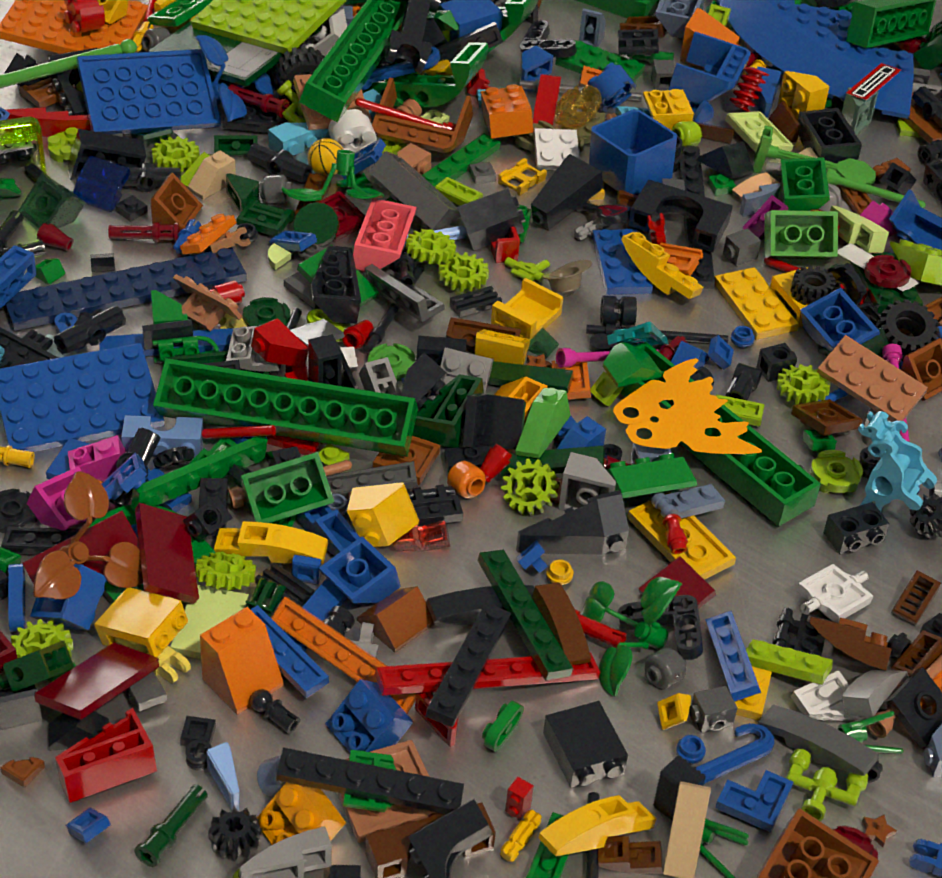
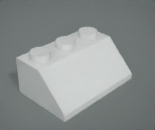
M341 5L322 24V30L302 44L306 49L310 46L315 51L318 49L324 57L328 54L347 28L344 6Z

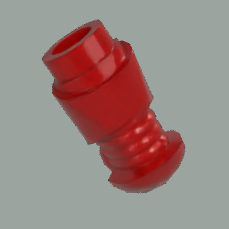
M668 514L662 521V525H665L667 546L671 549L672 554H681L687 551L686 544L688 540L679 524L682 521L681 517L677 514Z

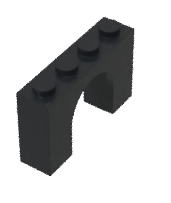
M98 48L48 56V62L96 50ZM78 68L47 76L52 79L53 90L59 93L60 105L65 107V111H68L69 116L88 115L83 92L72 87V85L80 81Z
M648 179L631 208L628 226L650 232L651 229L647 223L648 215H651L652 221L655 222L659 218L660 213L663 215L669 213L683 214L692 218L698 224L695 228L692 246L713 253L729 224L733 205Z
M472 799L409 836L413 847L408 850L417 866L423 863L427 871L423 878H450L452 867L457 858L463 852L492 836L494 833L475 799Z

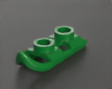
M206 336L152 341L153 346L158 345L159 357L154 358L155 363H164L165 357L181 356V354L192 355L219 352L217 344ZM198 341H205L212 345L214 349L199 352ZM183 342V347L174 348L173 343Z

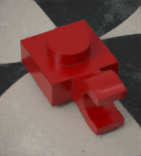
M662 213L659 214L660 219L655 222L652 221L651 215L647 216L648 227L654 230V232L650 233L652 244L660 245V243H666L664 232L665 219Z

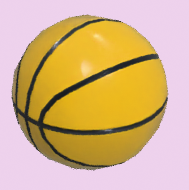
M322 138L315 141L307 153L308 164L312 167V171L316 174L328 176L332 163H336L337 150H344L342 145L330 138Z

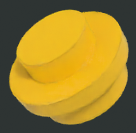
M555 560L548 566L546 576L552 583L560 582L561 585H565L573 579V569L567 561Z

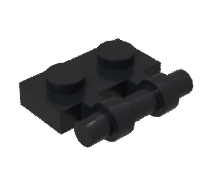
M658 29L618 30L619 55L633 57L636 54H645V56L659 54Z
M442 484L435 485V488L422 490L421 487L412 488V491H407L419 518V523L415 527L463 521V510L459 497L452 486L445 487Z
M784 608L782 614L778 616V632L774 634L772 643L822 657L825 639L807 622V617L811 615L802 613L800 621L794 620L792 617L793 610ZM789 632L797 634L796 639L790 638Z

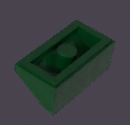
M214 135V153L222 151L230 157H248L247 154L250 147L254 143L258 144V135Z

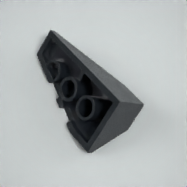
M328 246L320 268L318 267L316 276L311 282L312 299L333 322L341 324H357L361 295L352 247Z
M618 490L593 496L587 499L588 504L574 510L573 507L564 510V515L554 520L546 518L518 531L516 551L522 553L536 540L544 548L545 553L543 554L603 555L626 549L629 527L622 493Z

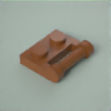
M51 78L29 86L23 85L19 87L21 97L27 98L37 108L48 107L59 102V93L54 92Z

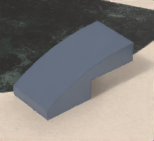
M779 183L759 186L758 192L743 194L739 211L742 217L754 215L771 195L778 199L781 185Z

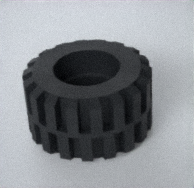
M300 46V49L294 47L291 52L286 51L284 53L285 56H281L279 63L276 65V76L279 86L281 87L289 80L292 83L291 89L296 95L297 92L293 83L294 75H299L303 72H312L311 74H313L325 58L318 49L315 51L310 46L308 49L305 46Z
M904 299L903 302L897 300L893 304L890 303L883 310L876 324L880 334L873 337V341H877L875 343L876 348L881 349L880 354H882L884 346L898 344L902 349L901 360L903 362L906 355L936 340L939 333V328L937 327L939 323L937 319H933L934 313L932 311L928 312V307L925 305H918L919 302L917 301L911 303L909 300ZM898 328L910 331L914 337L903 334Z

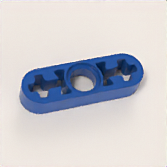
M10 564L8 569V620L10 632H17L18 627L25 629V570L23 564Z

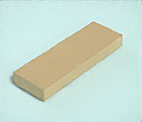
M680 781L664 864V875L678 878L695 877L711 787Z

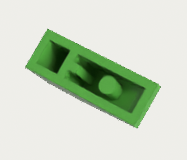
M555 388L542 389L532 403L515 450L516 455L533 458L541 457L571 416L567 391Z

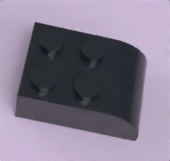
M839 108L799 112L798 121L801 124L799 138L805 149L811 147L818 158L824 157L825 160L836 164L849 158L859 159L862 143Z

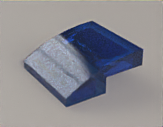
M90 156L77 179L71 196L72 200L112 213L115 204L122 197L120 190L131 175L130 169Z

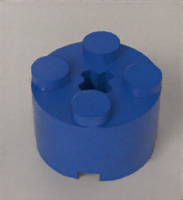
M613 62L608 64L604 68V72L598 77H592L587 83L589 94L604 112H609L607 109L609 107L616 109L617 106L622 105L632 95L630 92L632 87L636 89V84L622 66L615 65Z

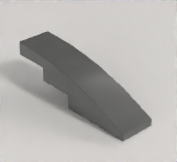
M773 704L758 721L759 725L768 728L772 734L784 737L788 747L804 749L811 753L815 763L865 776L879 759L877 752L853 737L826 723Z

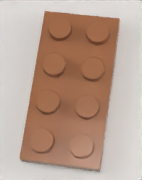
M847 335L843 337L817 369L819 375L874 411L887 413L889 415L887 419L891 422L904 421L928 389L927 386Z

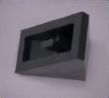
M95 711L82 720L65 713L60 714L49 723V751L67 750L86 737L89 740L103 732L102 727L109 723V718Z

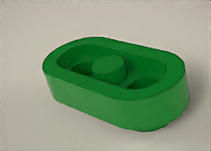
M511 701L508 704L504 703L501 706L497 719L493 724L491 722L488 723L483 731L482 738L485 739V747L495 752L500 749L518 725L524 711V706L515 701Z

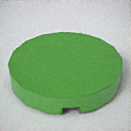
M387 343L381 344L373 348L368 355V362L388 357L397 381H402L401 378L405 377L408 368L416 361L414 352L398 343H393V346H387Z

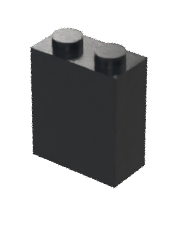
M508 188L458 207L474 251L491 245V242H496L497 239L509 238L510 227H515L518 234L525 232L522 223L526 222L522 209H519L520 206L516 195L511 196Z
M600 701L545 716L543 734L570 788L580 785L587 786L594 781L607 777L614 778L625 772L628 753Z

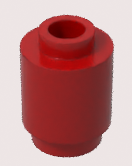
M235 280L213 286L209 290L210 292L215 290L225 300L230 298L236 304L242 303V298L245 297L242 284H238Z

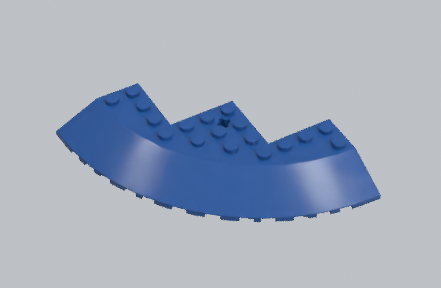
M718 0L719 6L731 9L727 25L731 30L736 31V35L745 42V46L752 53L757 52L761 55V60L770 67L776 66L781 69L782 75H784L785 71L817 76L829 86L827 97L831 99L837 96L840 100L845 101L847 88L856 85L881 63L901 69L898 74L879 89L875 108L883 110L882 114L906 119L910 116L914 79L913 54L907 51L888 50L887 48H865L846 42L848 36L847 29L852 18L851 12L831 10L827 7H811L807 4L798 5L795 4V0Z

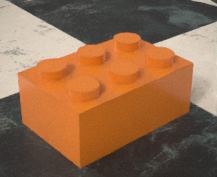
M512 84L506 88L490 87L486 91H480L482 113L491 139L534 133L532 108L522 86Z

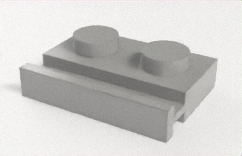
M445 348L440 366L447 372L443 381L446 385L459 374L479 377L483 380L484 394H486L494 359Z

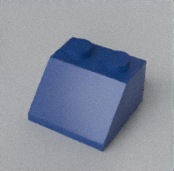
M362 536L319 567L320 572L352 603H378L401 587L396 567Z
M75 564L74 567L81 573V585L78 592L67 599L36 598L30 617L42 619L45 622H49L52 619L54 624L62 623L64 627L70 629L89 630L90 625L95 619V611L99 599L104 593L105 576L84 565Z

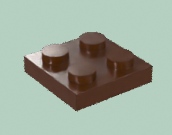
M830 399L793 405L791 415L798 418L802 424L809 425L818 434L823 436H830L838 432L847 433L850 430L858 429L863 419Z

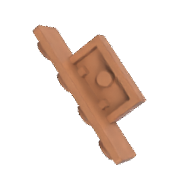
M176 274L173 277L179 286L191 295L182 305V314L187 313L188 319L211 331L225 314L238 320L243 317L237 310L239 306L230 298L225 300L215 290L210 292L203 284L199 283L197 285L188 276L183 278Z

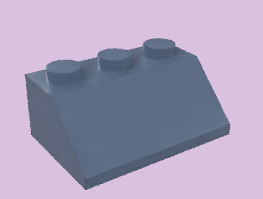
M661 0L655 16L671 36L683 40L687 23L697 8L703 10L704 0Z

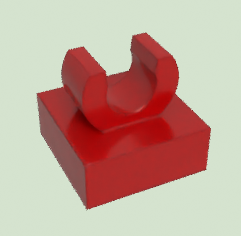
M481 68L467 84V92L475 96L477 89L490 88L488 86L490 81L486 79L484 69Z

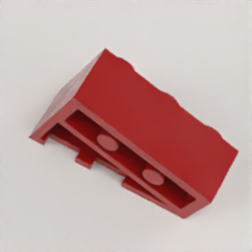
M133 708L125 712L126 717L114 725L109 722L103 726V732L90 740L86 737L55 757L60 784L69 803L157 772L153 744Z

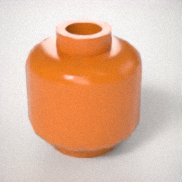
M461 461L450 469L447 476L448 486H452L461 497L471 499L484 490L485 474L471 462Z

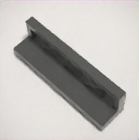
M373 264L365 267L367 280L379 291L378 294L419 321L424 322L445 310L444 303L416 285L410 289L402 284L399 275L391 269L384 272Z

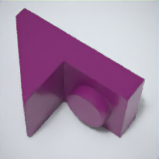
M771 195L742 229L748 228L762 241L765 234V213L771 210L788 211L789 208Z

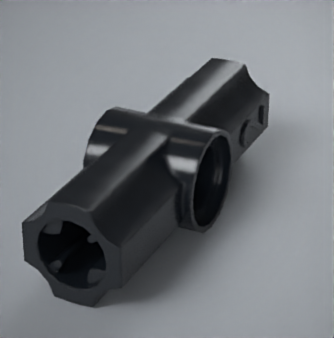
M926 86L919 87L913 93L912 99L922 109L924 119L933 120L942 129V101Z
M254 143L247 154L249 161L265 167L270 175H285L306 184L309 174H312L311 166L294 159L292 154L284 149L276 152Z
M143 163L138 168L113 167L112 184L113 187H137L142 192H151L155 188H160L172 172L181 181V169L156 168L151 163Z
M116 306L93 317L89 314L82 315L76 320L73 327L54 335V343L57 350L63 355L88 343L91 346L100 344L106 337V334L126 325L123 310Z
M138 428L127 453L122 454L118 458L117 469L136 452L143 459L147 472L146 478L149 472L147 465L161 437L148 429ZM133 488L128 493L123 490L119 497L115 500L110 499L109 502L117 507L127 506L132 498Z

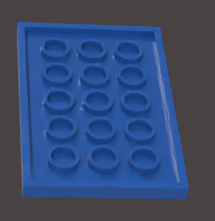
M202 49L77 56L76 62L91 131L113 135L119 133H146L152 130L213 128L220 127L221 125L207 61Z
M141 343L0 369V414L8 445L12 446L13 449L36 452L62 447L69 438L87 442L122 435L125 415L151 416L152 428L165 426L163 415H159L153 406L156 391Z

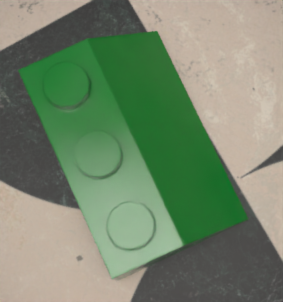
M824 157L780 160L782 203L788 206V211L818 210L830 200Z
M318 452L250 472L240 477L247 505L255 522L272 523L335 503Z
M674 453L659 455V461L650 462V457L635 459V464L626 466L625 461L610 463V469H606L616 481L615 491L620 490L623 498L697 486V480L684 457L675 458Z

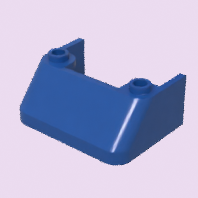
M695 31L686 61L702 66L704 70L700 71L676 63L669 90H684L687 99L696 105H700L704 100L709 103L735 88L744 71V67H746L751 52L745 47Z
M909 189L889 218L892 226L898 233L896 236L899 239L911 241L915 244L921 243L942 250V218L920 207L913 191Z

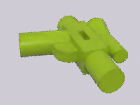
M508 257L504 263L505 266L512 268L511 274L523 280L527 278L531 281L537 280L539 282L544 280L542 276L545 274L542 271L550 267L547 259L534 264L531 262L525 263L521 260L518 262Z

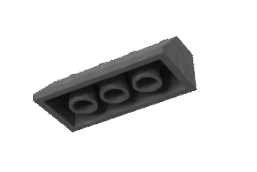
M385 151L369 171L374 176L373 181L381 188L385 186L390 191L388 195L396 202L401 201L405 205L417 207L415 216L417 215L422 220L420 224L425 229H444L461 217L458 208L402 157Z

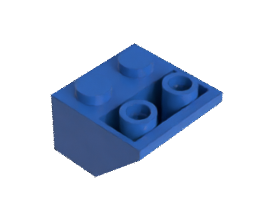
M360 679L325 724L349 752L351 750L371 752L397 744L414 721L390 695L381 694L378 683Z

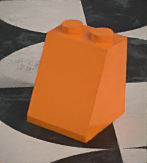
M697 8L685 27L680 61L696 65L686 61L695 31L738 45L740 37L704 10Z
M248 607L200 634L202 679L237 715L251 707L250 697L254 691L265 689L272 694L284 686L266 625Z

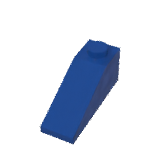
M758 66L757 69L769 74V76H762L766 84L758 85L762 92L755 91L759 98L753 100L758 110L768 119L782 71Z

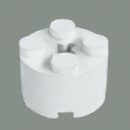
M357 109L346 110L338 123L332 120L328 127L330 138L342 145L344 150L357 152L377 141V136L369 117Z

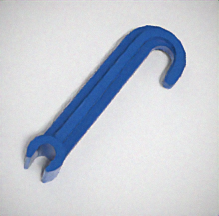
M432 47L431 55H429L423 70L430 69L439 62L441 55L437 48ZM409 61L377 68L361 90H366L371 87L372 83L389 79V77L394 78L415 73L413 65Z
M750 723L735 728L734 734L736 736L755 734L760 738L696 767V770H700L701 774L706 776L704 784L771 753L774 747V736L769 729L763 725Z

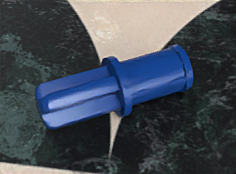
M190 219L185 228L178 233V239L173 245L177 254L182 253L180 245L187 241V237L199 231L201 226L199 221L193 226L196 219Z

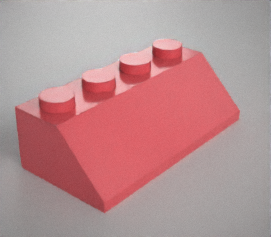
M373 198L354 244L353 257L355 268L365 272V267L373 264L382 269L399 259L417 207Z

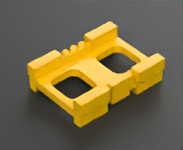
M523 158L516 163V166L498 174V184H504L521 196L528 191V188L544 181L547 170L539 171L527 164V159ZM525 170H531L532 172L536 173V175H534L533 177H528L522 172H524ZM511 179H517L522 183L518 186H514L510 184L508 181H510Z

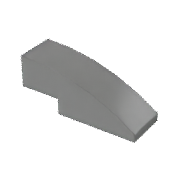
M875 669L858 677L842 695L846 714L873 717L878 709H888L889 706L886 701L905 682L908 677L907 671Z
M325 826L299 833L269 846L240 867V878H304V872L331 867L332 844Z

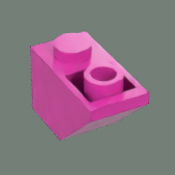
M873 200L861 213L860 216L889 232L888 236L897 233L889 220L893 211L886 204L882 203L879 205Z
M118 435L68 451L69 467L72 470L79 466L82 472L93 476L97 480L105 481L117 470L118 458L122 454L127 453Z

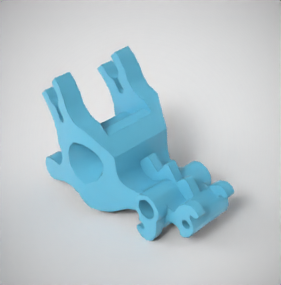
M870 411L867 414V419L870 423L867 427L860 424L858 431L872 439L868 451L872 456L880 457L881 459L870 474L865 487L866 497L860 505L875 501V505L882 512L884 505L894 499H899L910 509L917 511L923 505V500L917 495L920 490L918 486L922 484L924 487L932 489L937 483V478L924 464L922 449L918 445L906 441L900 435L901 430L902 433H906L908 425L904 421L888 422L887 418L889 415L883 411H879L875 415Z

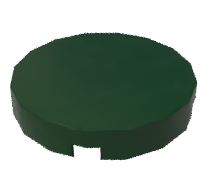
M319 202L307 204L301 208L295 216L293 224L295 232L315 234L317 239L315 244L319 247L326 246L332 242L340 227L339 218L333 208Z
M272 297L254 299L250 301V305L243 308V319L247 327H258L277 318L287 326L290 318V309L284 302L283 304L279 303L278 299Z

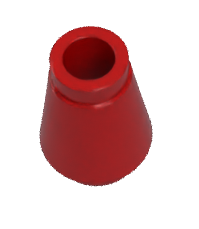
M363 320L344 330V338H342L345 346L354 347L355 349L361 348L374 328L373 324L369 320Z
M497 443L493 448H489L480 467L488 483L511 463L509 460L513 456Z

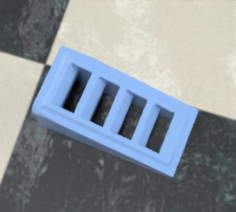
M225 742L207 750V769L230 809L232 810L235 806L239 810V786L229 743Z

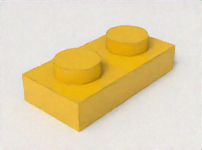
M752 666L761 693L735 701L737 706L736 715L759 721L762 717L772 671Z

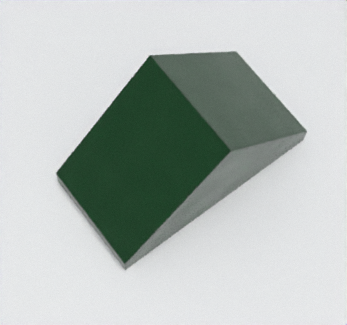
M229 173L226 174V192L239 214L252 198L259 200V181Z

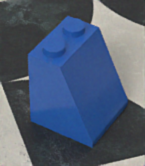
M451 0L439 5V11L450 10L459 27L458 30H450L449 42L493 22L497 24L499 30L502 29L503 12L491 0Z

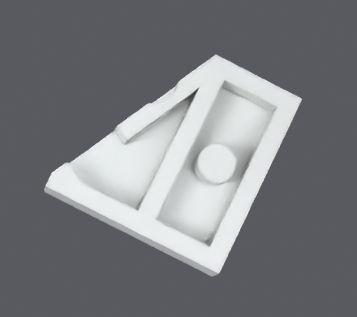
M839 670L828 675L823 685L812 682L793 691L791 695L792 700L801 713L816 720L861 721L868 718L846 714L842 695L850 685Z

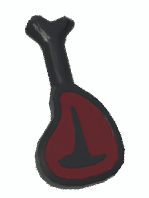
M589 200L575 209L577 212L586 211L596 214L600 218L601 223L606 225H614L628 220L631 212L628 206L616 204L598 206L591 204Z

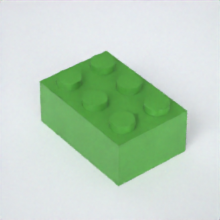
M771 210L765 213L764 258L831 260L838 257V211Z

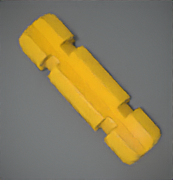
M533 809L526 812L523 816L524 820L518 823L508 837L509 841H506L500 849V856L508 862L515 861L519 855L518 851L524 848L533 835V830H536L541 824V814Z

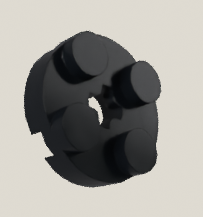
M845 263L844 265L835 264L828 268L827 274L832 273L836 279L834 291L841 288L840 285L842 284L844 286L842 290L858 305L867 293V288L855 272L854 267L850 263Z

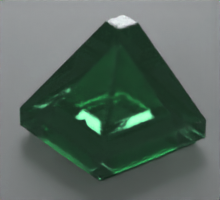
M542 327L531 338L528 351L538 356L544 354L546 359L558 347L559 343Z

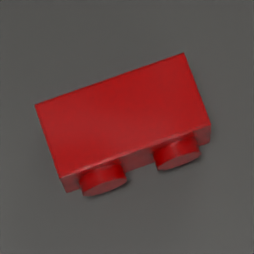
M517 777L508 788L505 812L511 817L522 820L523 816L531 808L534 785Z

